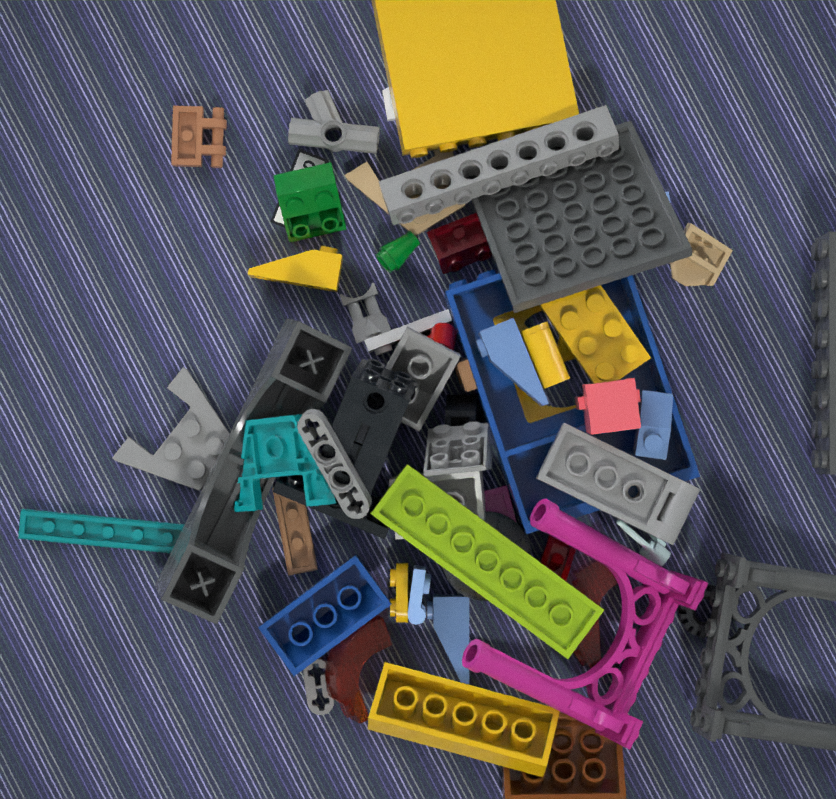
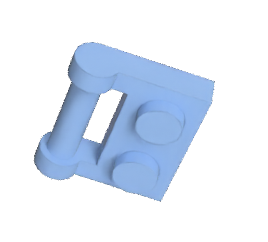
M414 565L408 619L415 625L423 623L426 618L422 595L429 594L431 574L426 573V566Z

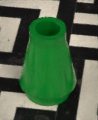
M408 231L403 236L379 247V252L375 256L387 272L398 271L415 248L420 245V242L411 231Z

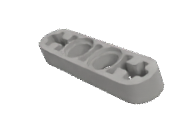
M317 409L307 410L302 414L297 424L300 436L343 512L353 519L363 518L367 515L372 502L368 490L327 417ZM309 419L312 422L317 421L319 423L316 431L313 427L307 428L306 424ZM317 435H319L321 438L314 442ZM323 444L331 445L335 449V456L325 458L321 455L319 447ZM339 470L347 472L350 476V482L347 484L338 483L334 478V473ZM353 487H356V488H354V490H353V492H352V495H351V493H350L349 490H351ZM353 497L356 501H363L361 509L357 505L351 506Z

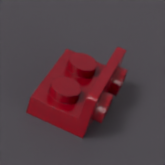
M476 213L427 232L443 274L457 272L464 266L477 261H485L492 256Z

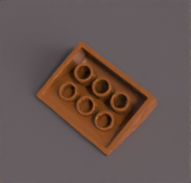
M559 713L544 776L540 777L502 766L503 799H626L623 746L596 733L594 728L564 713Z

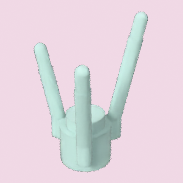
M620 519L617 520V524L642 546L639 551L642 556L660 566L666 563L671 552L665 548L666 543L663 540L650 535L653 541L650 539L646 542L630 526Z

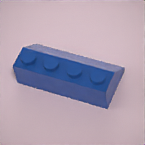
M355 554L263 622L258 628L293 676H295L392 603L358 554Z

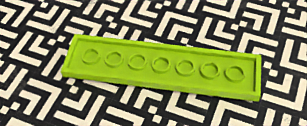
M406 464L371 512L374 517L567 659H569L604 611L602 607L408 464Z

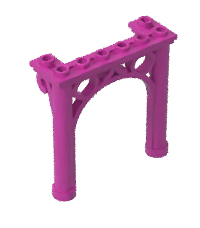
M542 499L532 510L530 516L531 526L602 563L616 578L621 592L622 613L615 639L607 653L594 667L579 676L568 679L552 678L490 647L489 644L479 639H474L467 645L462 656V665L475 673L482 672L594 728L596 733L630 750L634 741L638 738L639 730L643 724V721L628 715L630 707L634 704L638 690L649 673V667L654 656L662 645V639L669 625L674 620L678 605L696 611L698 604L704 597V591L708 583L663 568L561 511L559 506L552 501ZM628 576L643 583V585L632 589ZM644 594H648L649 606L646 608L644 615L637 617L635 602ZM633 623L641 625L636 637V629L632 627ZM624 660L620 671L613 667L615 663L620 664ZM607 673H611L612 683L608 692L603 696H599L598 679ZM586 686L589 698L571 689Z

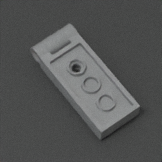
M562 423L536 479L671 545H674L700 491L699 488L566 423ZM631 486H636L638 489V494L635 497H630L628 494V489Z

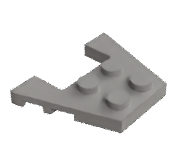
M183 367L167 388L190 406L189 411L154 455L131 437H128L112 459L200 491L204 487L230 432L214 411L189 370Z

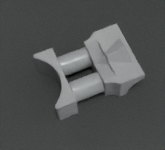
M375 283L371 284L370 289L363 296L357 298H350L340 294L343 307H348L353 321L352 332L356 343L391 330L387 317L382 315L375 297L378 295ZM364 300L369 316L363 317L359 301Z

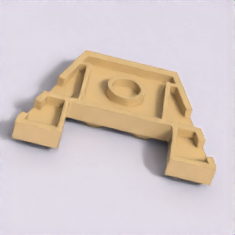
M439 149L432 150L435 156L414 169L453 157V151L440 153ZM368 162L363 163L345 175L349 183L358 188L367 198L376 203L389 215L382 197L379 180ZM441 185L438 189H445L449 185ZM415 194V195H412V196L409 197V198H411V199H416V198L420 197L421 195ZM455 204L444 208L439 213L426 214L415 218L409 223L400 225L417 236L465 207V204Z

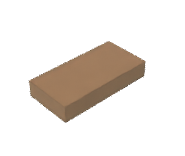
M460 358L455 366V371L461 388L467 392L477 389L468 359Z

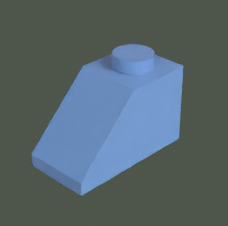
M642 390L639 407L641 428L636 429L633 446L635 456L666 460L671 433L673 394Z

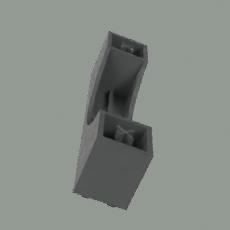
M286 318L155 584L161 600L214 624H218L244 571L249 543L261 510L235 512L234 510L235 501L239 500L241 489L238 477H242L244 459L241 458L246 420L303 414L310 409L319 410L326 403L352 347L300 321ZM276 477L260 478L263 504Z

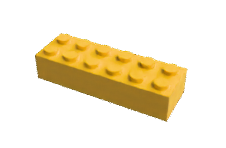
M384 662L368 717V730L543 777L548 764L560 711L550 706Z

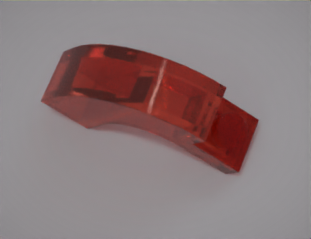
M378 615L330 650L326 663L325 682L328 695L340 703L346 718H351L359 724L367 721L369 717L359 689L360 671L364 663L373 654L392 645L384 619Z

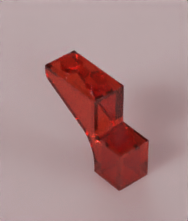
M594 559L572 572L575 580L572 581L573 586L598 605H600L606 592L618 583L612 572ZM599 618L573 652L582 667L587 664L591 669L601 660Z

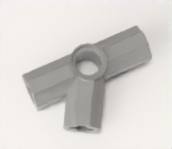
M329 90L318 91L305 99L313 120L291 118L289 123V145L326 148L332 152L345 150L377 154L380 127L343 123ZM332 130H338L342 133L341 138L336 142L328 141L326 138L327 134Z

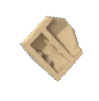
M687 223L684 233L692 247V256L670 263L672 278L684 286H713L733 250L692 223Z

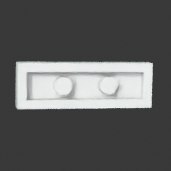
M447 309L364 341L368 352L375 351L376 356L393 350L391 345L400 341L407 326L422 334L427 331L431 332L432 327L437 323H452V318Z

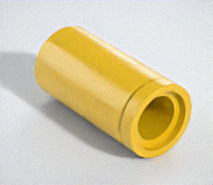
M548 322L520 332L543 389L570 379Z

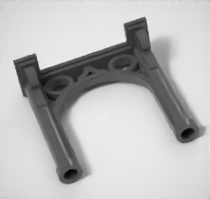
M721 553V559H718L715 565V575L717 576L716 589L714 588L710 595V605L713 606L711 618H708L705 626V634L708 636L706 648H703L700 656V664L703 666L701 678L697 679L695 694L698 696L696 708L692 709L690 723L693 726L692 730L712 742H716V739H722V734L836 751V724L786 717L770 711L758 698L751 683L748 667L751 640L758 624L766 613L780 602L793 597L804 596L836 601V575L749 561L740 556ZM757 586L782 591L764 600L762 592ZM751 592L757 608L750 615L741 617L737 611L738 599L742 593ZM731 617L735 621L745 624L744 629L738 627L735 635L728 638ZM726 652L732 659V666L738 667V673L733 670L722 673ZM736 678L743 691L736 701L726 703L723 698L724 685L729 679ZM750 701L762 715L738 712L737 710L743 708Z

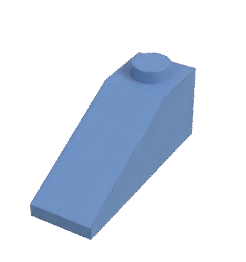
M514 318L480 331L478 333L480 339L475 342L482 358L487 356L490 363L540 406L549 404Z
M433 594V601H427V619H433V627L460 682L469 685V669L462 665V656L469 644V598L462 594Z

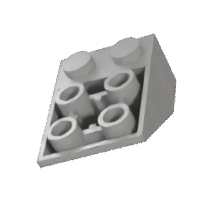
M469 422L462 426L450 427L449 425H439L428 429L424 476L492 469L493 454L488 423Z

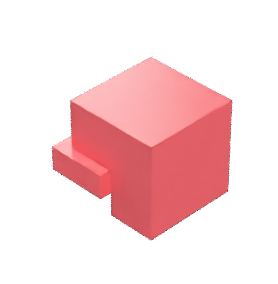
M635 378L582 384L584 396L575 397L576 409H583L586 433L593 435L641 428L638 402H641L640 391L636 389Z

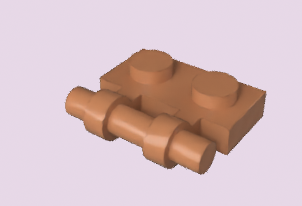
M173 106L172 166L202 167L203 156H211V167L223 168V157L226 156V146H223L224 130H227L224 108L215 107L212 111V118H204L203 106ZM203 129L212 130V145H203Z

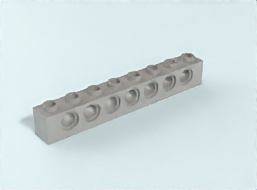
M604 105L378 182L392 225L406 224L417 217L439 213L446 207L455 204H466L473 198L482 195H493L499 192L500 189L512 185H522L529 179L541 175L549 176L559 169L568 166H579L586 160L598 156H608L619 149V134L607 106ZM585 137L590 138V140L588 141H582L580 139ZM554 147H561V148H562L561 150H558V151L552 150V148H554ZM528 156L534 157V158L531 159V160H524V159H523V158L528 157ZM498 166H505V167H506V168H504V169H502V170H496V169H495V168L498 167ZM471 175L478 176L475 179H466ZM441 185H449L445 189H438ZM415 194L421 195L420 197H418V198H416V199H411V198H409V197H411L412 195H415Z

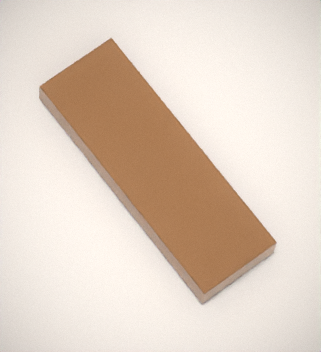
M273 492L288 576L318 570L307 507Z

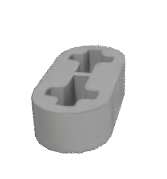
M320 657L304 669L303 675L309 709L316 715H325L332 710L335 703L330 665L325 659ZM315 663H318L320 668H325V672L320 677L321 684H316L315 675L309 673V670L313 669ZM322 688L323 697L329 698L330 701L325 704L323 709H320L319 704L313 703V700L318 697L317 689Z

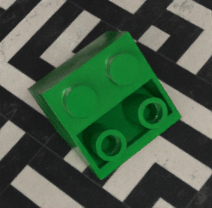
M331 162L273 175L289 242L347 230Z

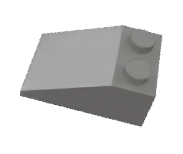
M408 326L385 368L394 372H406L413 377V380L418 382L402 423L420 431L461 354Z

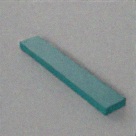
M21 509L18 539L171 553L185 524Z

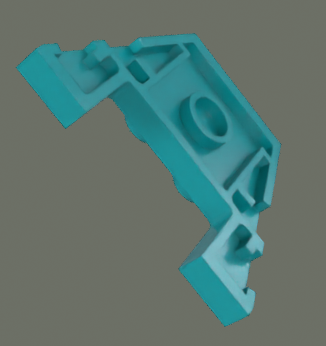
M302 414L246 420L241 458L244 459L242 477H238L241 489L239 500L235 501V512L263 509L260 478L291 475L303 476L306 507L336 503L332 490L298 432L297 424Z

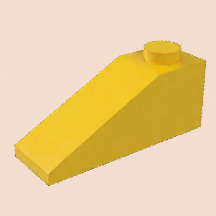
M320 246V251L309 250L249 268L248 275L251 278L337 292L343 255L337 254L338 249Z

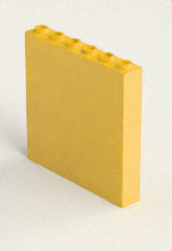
M371 0L403 156L410 155L411 158H420L427 156L428 151L437 149L440 150V153L455 151L457 146L468 144L469 148L485 145L487 140L497 139L500 141L579 114L556 0Z

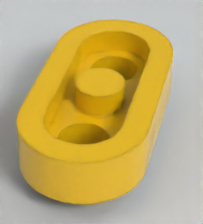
M396 563V569H390V587H396V599H390L392 603L390 605V617H396V623H408V563Z

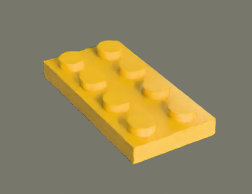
M601 285L539 305L593 384L620 380L651 358Z

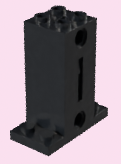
M362 358L351 377L332 428L371 496V507L367 515L360 519L348 517L343 512L336 497L335 504L307 507L385 539L389 527L371 514L382 497H374L371 494L418 382L413 380V377L406 372H394L384 368V364L377 360H365ZM324 444L321 455L325 458L334 457L335 449L329 444ZM339 470L334 473V478L338 483L347 484L350 482V476L347 472ZM280 476L273 492L306 506L303 476ZM353 487L351 490H349L350 493H351V495H352V492H353L354 488H356V487ZM353 497L351 506L357 505L361 509L363 501H356Z

